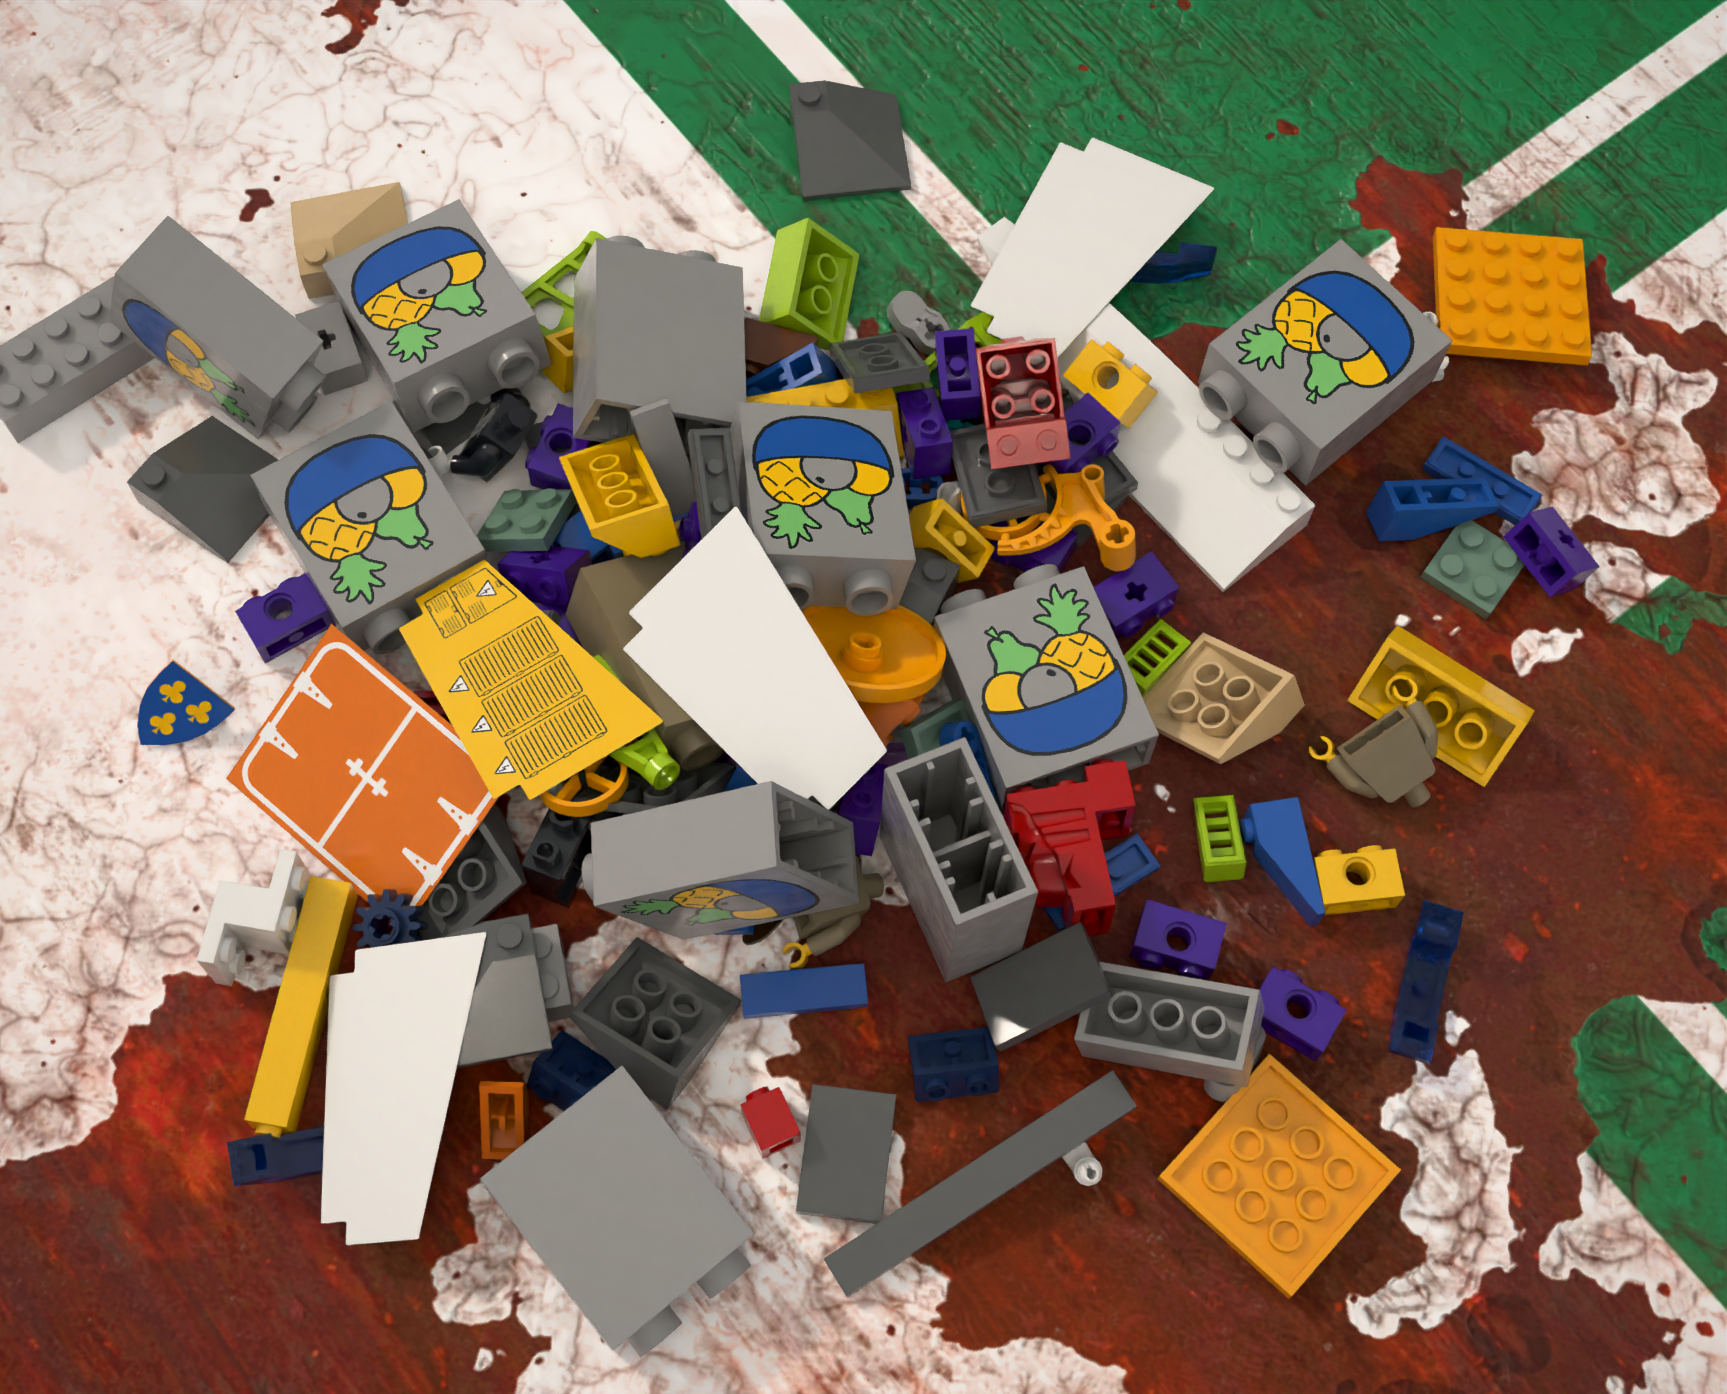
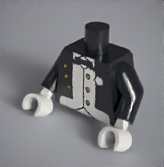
M503 388L477 401L484 405L490 401L491 403L488 405L459 455H453L452 458H449L441 446L436 445L429 448L428 451L433 458L428 460L438 476H443L451 470L453 474L476 476L485 482L492 479L515 456L538 417L537 413L531 409L528 399L519 392Z

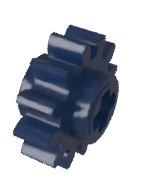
M386 889L383 891L382 896L379 894H369L368 903L371 907H358L356 909L359 916L364 918L363 923H357L352 926L353 930L363 931L364 935L363 938L358 940L357 947L371 946L373 948L423 941L420 936H417L418 930L428 928L429 924L418 921L417 916L423 912L424 907L409 906L412 902V894L401 893L398 895L396 889ZM390 919H392V921L390 922L389 925H391V926L394 927L393 930H392L391 927L388 926V922H389Z

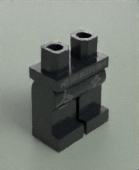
M550 808L548 809L521 865L524 870H527L526 875L532 894L566 908L570 907L582 882V870L579 869H582L585 856L592 853L591 831L589 829L592 815L571 817L559 814Z

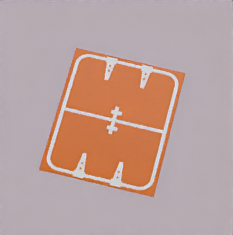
M333 624L330 625L226 778L341 880L351 883L356 893L368 902L369 894H379L382 896L384 890L396 889L398 895L401 893L412 894V902L409 906H423L499 798L493 799L454 727Z

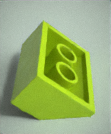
M809 218L777 230L759 321L817 336L819 349L829 350L831 343L842 342L860 254Z

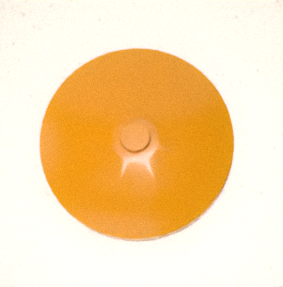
M898 605L897 609H888L883 613L872 616L853 614L846 607L808 606L801 610L856 701L893 703L910 700L931 690L941 678L946 659V649L942 638L929 622L903 606Z

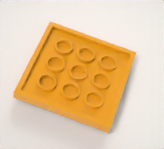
M1436 227L1433 235L1437 327L1452 340L1446 354L1588 366L1592 358L1583 239Z
M1269 1054L1250 1075L1248 1087L1242 1086L1237 1093L1233 1094L1162 1172L1158 1180L1289 1299L1401 1169Z

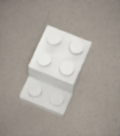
M280 849L269 888L219 880L197 957V962L216 984L232 986L235 974L239 975L244 967L245 950H242L243 947L289 955L311 876L296 851Z

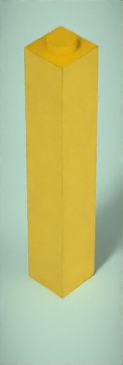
M310 876L244 1118L253 1129H256L255 1134L260 1137L280 1140L281 1134L295 1136L329 1007L330 976L337 975L358 897L351 883Z

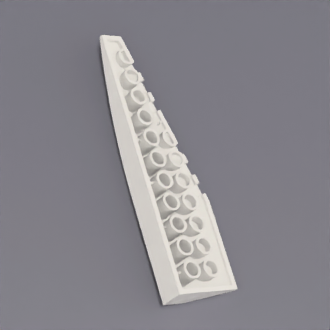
M1005 217L977 236L976 241L991 267L1015 225ZM1108 303L1058 357L1061 387L1069 390L1067 397L1072 399L1074 404L1085 395L1066 379L1063 374L1091 339L1102 346L1107 341L1125 354L1121 361L1131 369L1136 364L1152 377L1148 384L1158 391L1157 395L1130 428L1123 424L1120 425L1117 438L1119 443L1113 452L1138 482L1137 489L1128 495L1206 576L1224 592L1306 527L1315 504L1284 473H1278L1270 469L1258 456L1253 442L1231 420L1225 421L1216 417L1202 401L1199 388L1145 335ZM1118 372L1109 377L1107 381L1108 389L1117 384L1119 380Z

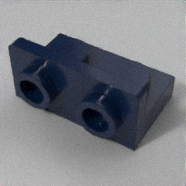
M988 1027L908 1036V1050L914 1079V1095L917 1102L940 1101L964 1096H982L999 1091V1064L995 1045Z
M562 1030L552 1041L553 1050L542 1052L533 1061L527 1086L539 1098L549 1101L565 1111L616 1069L606 1058Z

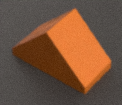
M480 1081L482 1159L504 1160L527 1141L530 1094L524 1082Z

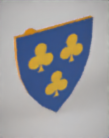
M172 659L147 686L140 702L137 721L140 745H170L189 741L206 734L219 725L235 710V707Z

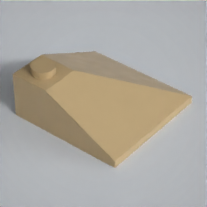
M400 182L290 202L299 274L308 299L334 294L322 264L408 224Z
M1202 633L1143 697L1158 733L1219 764L1279 734L1305 706L1293 674L1205 633Z

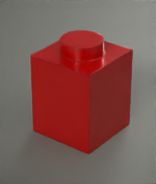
M768 1086L759 1088L749 1093L745 1097L746 1102L740 1104L741 1114L762 1159L801 1142V1132L780 1087L770 1090Z

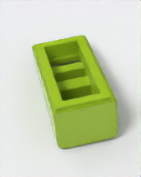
M1162 619L1124 655L1142 698L1191 645L1188 639ZM1162 633L1177 646L1171 649L1158 639L1157 636ZM1152 643L1167 656L1163 659L1148 646ZM1143 653L1155 662L1157 666L1155 668L1139 656ZM1135 663L1148 675L1144 677L1132 668L1131 665Z
M1234 795L1193 798L1203 880L1205 882H1216L1244 878L1246 860ZM1225 812L1227 814V817L1205 818V814ZM1229 829V831L1208 833V830ZM1231 844V847L1211 849L1210 847Z

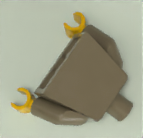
M1407 679L1406 682L1412 689V695L1402 697L1398 694L1397 688L1393 686V698L1400 705L1337 747L1339 755L1335 754V744L1333 741L1324 736L1320 737L1328 744V752L1325 755L1319 756L1309 746V753L1315 759L1325 760L1328 763L1326 768L1348 791L1370 799L1381 796L1388 803L1394 802L1403 796L1411 807H1418L1424 804L1431 796L1423 781L1432 776L1436 771L1432 760L1437 755L1438 729L1424 703L1416 699L1418 689L1416 683L1411 679ZM1401 704L1406 705L1407 708L1404 709Z
M857 856L856 869L859 904L794 917L799 939L806 938L807 943L801 945L791 942L784 946L782 951L784 955L789 954L793 950H799L802 954L799 961L788 966L790 969H802L807 964L809 955L818 956L843 943L860 926L861 917L870 909V898H878L883 895L884 883L879 873L862 874Z

